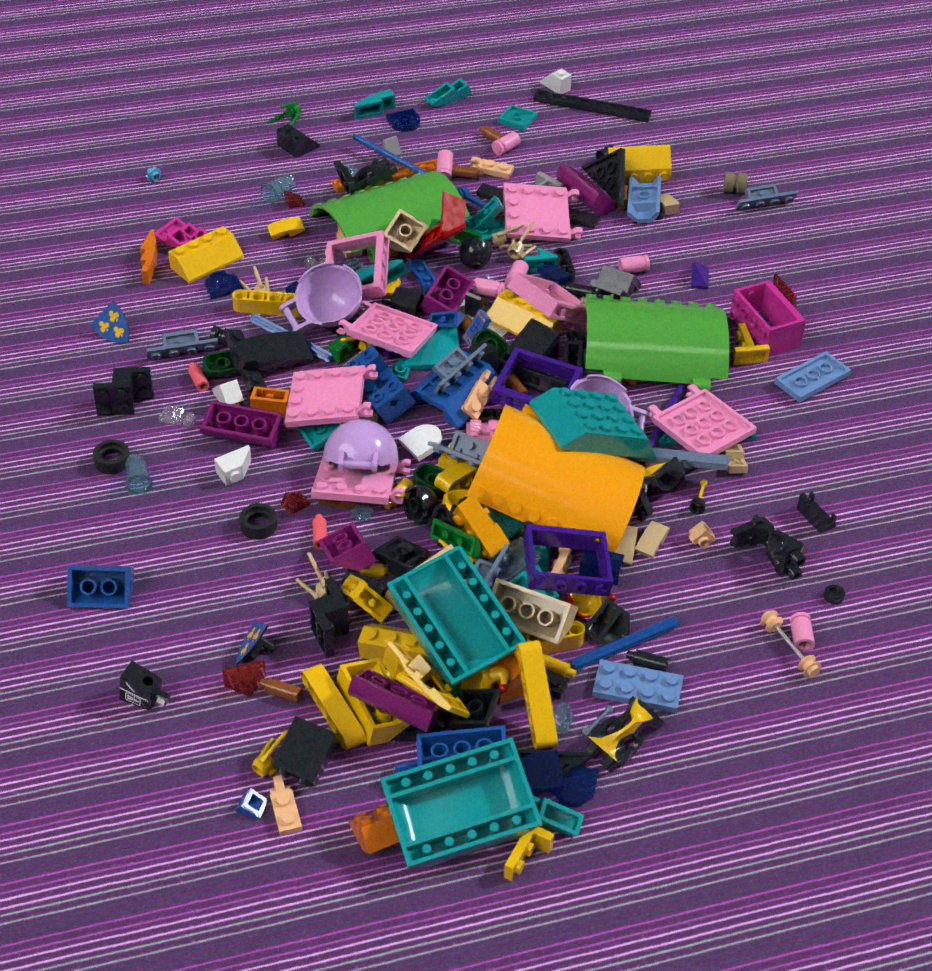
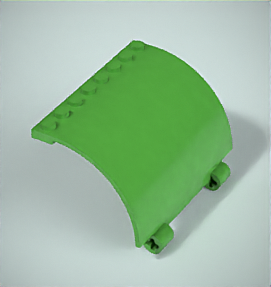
M430 171L423 174L417 173L409 178L404 177L396 182L390 181L382 186L377 185L366 191L360 190L356 194H346L339 199L333 198L322 204L321 202L316 203L309 210V215L314 217L329 213L340 227L345 238L381 230L385 232L400 208L427 224L428 228L426 231H428L431 219L441 220L442 193L445 191L459 198L462 197L453 183L444 174L438 171ZM466 207L465 218H468L470 214ZM376 245L351 250L352 253L367 249L369 260L371 263H375Z
M586 294V297H581V304L585 303L587 315L585 369L603 370V376L610 377L620 384L621 379L695 384L700 390L706 389L709 392L711 390L710 378L728 380V322L725 311L722 308H717L716 304L706 303L705 307L699 306L697 302H689L688 305H682V301H671V304H667L665 300L660 299L648 302L647 298H637V301H630L631 297L621 296L620 300L613 299V296L603 295V298H596V294Z

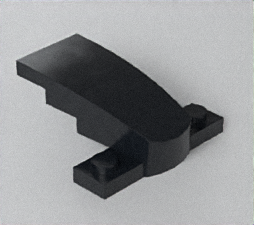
M226 330L224 333V337L231 350L232 363L238 372L241 373L248 391H253L254 386L267 387L259 370L275 371L278 367H294L296 363H312L314 360L302 331L275 332L246 339L242 330Z

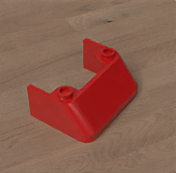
M444 191L442 193L441 222L423 234L412 253L403 252L404 257L413 260L462 232L466 225V200Z

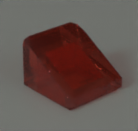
M284 191V199L289 209L304 206V202L299 194Z
M285 492L281 501V505L289 514H294L311 504L300 492Z

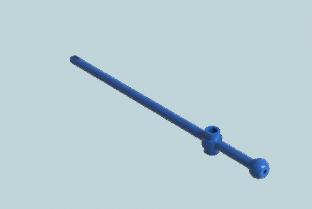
M353 134L354 137L352 138L355 141L413 172L421 174L427 172L369 140ZM456 187L463 199L481 208L487 204L470 195L468 188Z

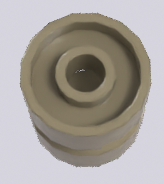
M725 172L723 192L732 193L736 191V193L745 194L748 174L738 173L735 175L734 172Z

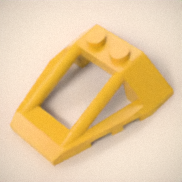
M392 641L387 643L382 664L387 669L385 673L391 680L399 681L449 712L464 718H468L471 715L461 700L451 695L452 687L448 683L444 685L441 676L428 657L418 654L412 660L401 645ZM433 679L442 692L437 691L434 687H429L423 682Z

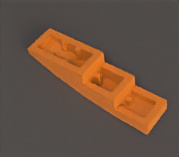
M154 229L150 230L140 247L142 284L146 285L150 284L157 265L158 252Z

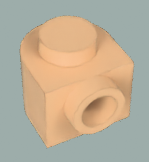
M700 521L689 530V539L693 544H698L700 548L705 549L716 540L711 529L703 521Z

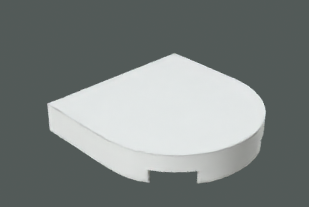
M425 424L413 428L398 439L418 461H421L435 452L432 446L427 445L428 441L440 444L442 434L438 427Z

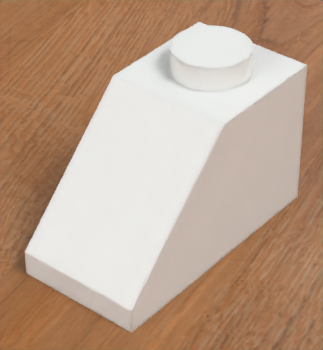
M560 69L540 80V83L556 93L563 94L571 90L572 75Z
M237 379L212 389L219 402L240 406L239 402L244 400Z
M249 445L214 459L216 473L226 486L244 479L251 463Z

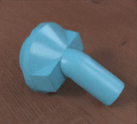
M155 166L147 169L148 174L146 178L148 181L155 182L160 179V169Z

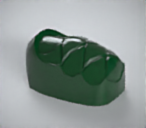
M487 328L473 336L472 346L484 340L495 346L499 358L505 359V352L510 345L499 334Z
M231 350L217 351L203 357V369L206 376L225 378L239 374L232 363Z
M422 463L414 470L413 480L417 485H425L432 488L439 499H443L444 494H446L434 485L437 475L445 469L431 463Z

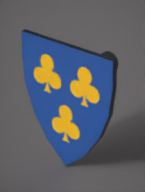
M112 301L90 326L101 337L117 343L129 342L130 331L125 314Z
M254 621L241 644L236 658V666L247 656L256 659L262 647L270 652L275 649V644L262 637L269 625Z

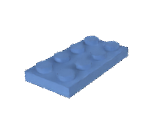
M825 351L776 377L774 383L800 403L850 376L851 369Z
M600 659L592 697L629 704L630 698L634 696L651 709L677 714L684 676Z

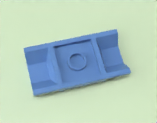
M657 176L652 183H639L634 177H630L627 216L637 223H652L660 215L661 176Z

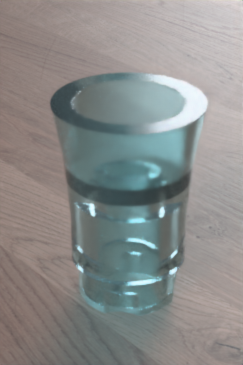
M288 174L263 183L261 185L263 198L267 202L274 204L282 196L295 188L296 182L294 177Z
M131 454L128 456L125 464L126 490L133 495L145 494L152 488V479L148 473L143 456Z

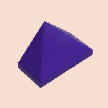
M693 262L691 268V288L708 290V266Z

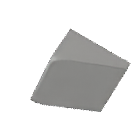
M396 135L383 140V148L395 155L401 154Z

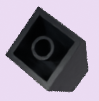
M531 318L506 350L505 360L508 361L515 347L558 360L560 333Z
M295 716L272 764L274 769L277 770L276 774L287 779L290 775L297 779L296 782L305 787H309V785L316 786L339 744L337 734Z

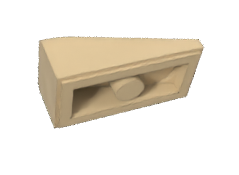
M668 193L661 194L660 209L664 216L678 214L680 212V203Z
M626 527L613 556V563L632 565L638 532L637 527Z

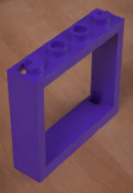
M515 347L492 387L491 402L502 406L507 404L522 411L525 403L529 405V402L536 398L503 387L516 364L571 380L567 387L568 389L577 379H582L583 368Z
M535 524L526 525L523 545L528 589L609 597L614 581L606 532ZM533 545L596 551L600 578L536 571Z

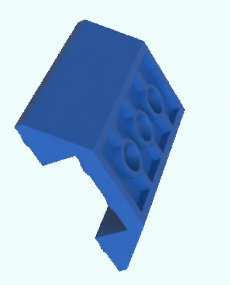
M463 351L468 357L471 355V354H469V353ZM475 359L472 367L468 371H462L459 379L456 381L452 380L450 386L444 392H438L436 395L433 393L436 386L442 381L434 371L408 392L416 401V406L422 401L428 402L443 411L444 422L459 429L471 419L469 415L461 410V407L475 382L479 380L486 369L491 371V373L484 382L488 385L493 377L499 376L490 364Z

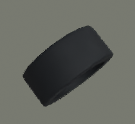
M103 441L93 451L95 467L104 474L120 473L130 465L129 448L122 441ZM117 453L122 455L116 460L102 459L107 454Z
M265 503L250 504L240 513V528L242 533L248 538L265 539L273 535L277 530V514L270 505ZM256 517L269 519V522L259 526L247 523Z

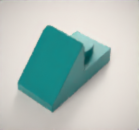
M494 196L473 217L479 229L501 225L496 215L504 207L498 197Z
M538 248L537 255L524 257V261L529 267L527 274L557 271L558 256L542 248Z

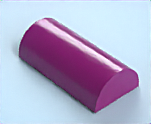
M561 163L557 170V179L569 191L578 189L579 196L577 197L598 215H605L614 209L617 204L581 172L565 163Z
M212 401L200 426V432L203 435L275 448L279 443L282 433L283 414Z
M368 668L353 676L348 689V695L427 733L431 731L442 711V707L416 691Z

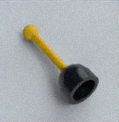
M706 479L700 481L699 495L690 503L689 509L694 514H702L705 511L706 504L704 499H702L705 486L708 484Z

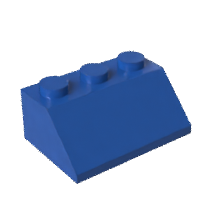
M68 566L67 607L129 608L134 587V566Z

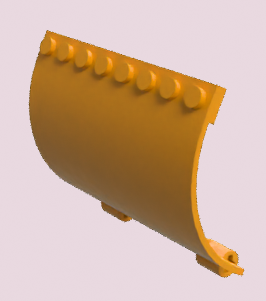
M525 403L522 411L505 404L466 497L477 491L480 496L477 498L479 503L521 522L531 521L535 525L606 532L611 562L636 505L645 475V467L627 459V456L561 450L530 405ZM588 551L596 555V551Z

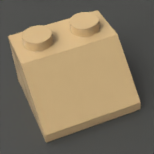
M399 208L385 230V234L390 240L389 247L395 251L412 253L428 225Z

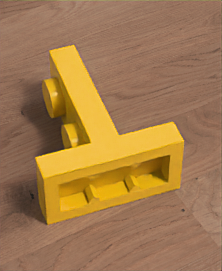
M738 324V329L735 331V340L738 341L739 347H734L733 365L768 362L769 345H754L746 324Z
M350 574L341 585L343 595L349 597L380 623L383 622L393 609L390 603L371 589L361 578Z
M538 827L517 838L519 841L504 865V878L513 881L516 874H521L525 865L524 860L526 856H531L534 847L549 853L553 847L554 833Z

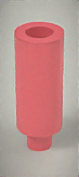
M191 362L188 372L197 390L200 392L206 391L209 388V383L201 367Z
M317 514L312 521L313 546L318 550H322L318 540L327 536V521L323 518L322 514Z

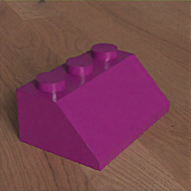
M446 264L424 297L419 309L429 315L433 312L457 311L465 299L466 291H470L475 281Z
M353 521L318 540L329 561L334 566L360 571L370 568L373 563L377 562Z

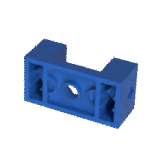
M370 345L343 367L365 365L366 368L370 364L376 365V371L374 372H378V378L365 379L363 393L388 425L415 405L416 401L373 345Z

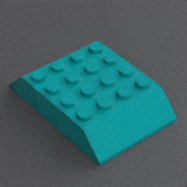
M553 387L529 402L530 407L561 450L648 459L655 458L651 443L644 434V431L627 412L626 407L621 404L618 397L612 393L603 394L597 391L587 392L581 389L571 390L565 387Z
M461 545L387 583L398 612L441 678L451 686L516 651V644L526 642Z
M513 737L380 778L408 868L428 867L520 838L543 825Z

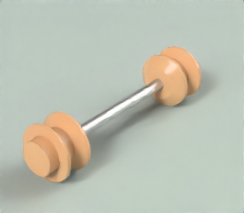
M777 611L765 612L761 617L760 624L766 626V631L769 633L778 631L801 660L797 668L800 671L804 670V677L816 676L820 672L821 663L815 662L816 657L814 655L804 657L780 629L783 618L777 617Z

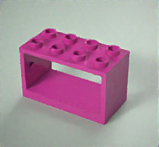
M770 280L734 289L729 317L737 326L741 323L746 324L754 345L768 344L770 347L769 356L801 347L806 320ZM761 310L775 327H770L757 311Z

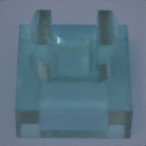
M560 702L557 709L553 708L555 725L559 733L567 734L574 716L569 703Z

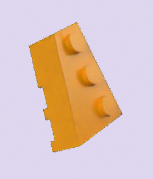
M476 491L456 506L452 513L454 515L453 520L459 527L462 526L467 533L479 538L482 557L487 558L489 561L501 552L505 543L510 544L498 523H494L488 515L490 513L488 508H483L477 500L480 496Z

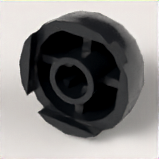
M470 238L464 240L462 245L458 247L461 262L472 269L484 267L492 256L491 243L485 239L483 242L479 241V238Z
M408 486L404 492L407 493V497L403 500L406 517L408 520H413V524L428 522L431 519L433 509L439 505V498L433 489L428 486Z

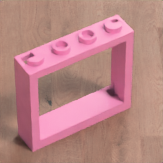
M383 230L327 242L325 263L333 262L334 265H336L337 253L376 245L374 283L362 285V300L386 296L390 240Z
M515 272L512 278H510L507 287L549 318L586 326L587 315L584 304H581V300L557 283Z

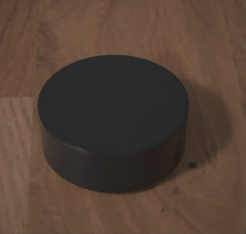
M829 585L825 588L824 599L828 603L840 604L843 602L845 591L842 587Z

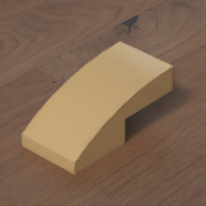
M735 444L722 451L723 455H730V463L727 469L729 474L748 473V465L744 459V450L741 444Z
M651 521L638 541L635 552L653 559L659 546L663 544L670 527Z

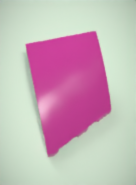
M176 216L155 232V238L167 246L179 247L208 232L203 228L198 230L190 222L185 224Z

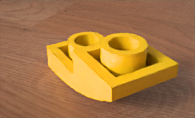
M300 217L287 218L267 225L273 240L286 234L292 237L305 231Z

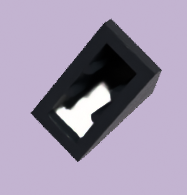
M466 291L465 314L474 317L479 309L484 310L486 313L492 307L493 303Z
M565 340L563 362L582 367L583 341Z

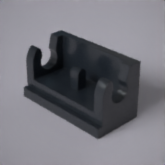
M810 491L808 498L805 493L800 494L797 510L820 534L836 527L837 516L832 513L830 517L814 501L815 494Z

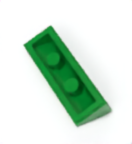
M345 333L329 344L328 348L336 364L339 365L360 349L358 346L360 340L341 342V338L351 337Z
M433 518L430 538L437 541L442 539L448 545L452 544L454 548L461 545L465 553L471 557L482 556L478 537Z

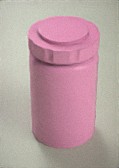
M512 131L492 142L493 152L500 156L517 147L521 143L520 137L516 132Z
M441 150L438 152L436 171L444 174L450 180L452 177L453 153L449 150Z
M648 255L619 258L618 269L628 273L649 271Z
M516 260L513 263L505 279L506 286H508L510 278H512L515 272L527 274L529 267L525 261Z
M477 277L473 293L496 298L505 291L506 286L503 282L500 283Z
M806 612L794 613L790 617L794 645L800 652H808L815 647L810 615Z

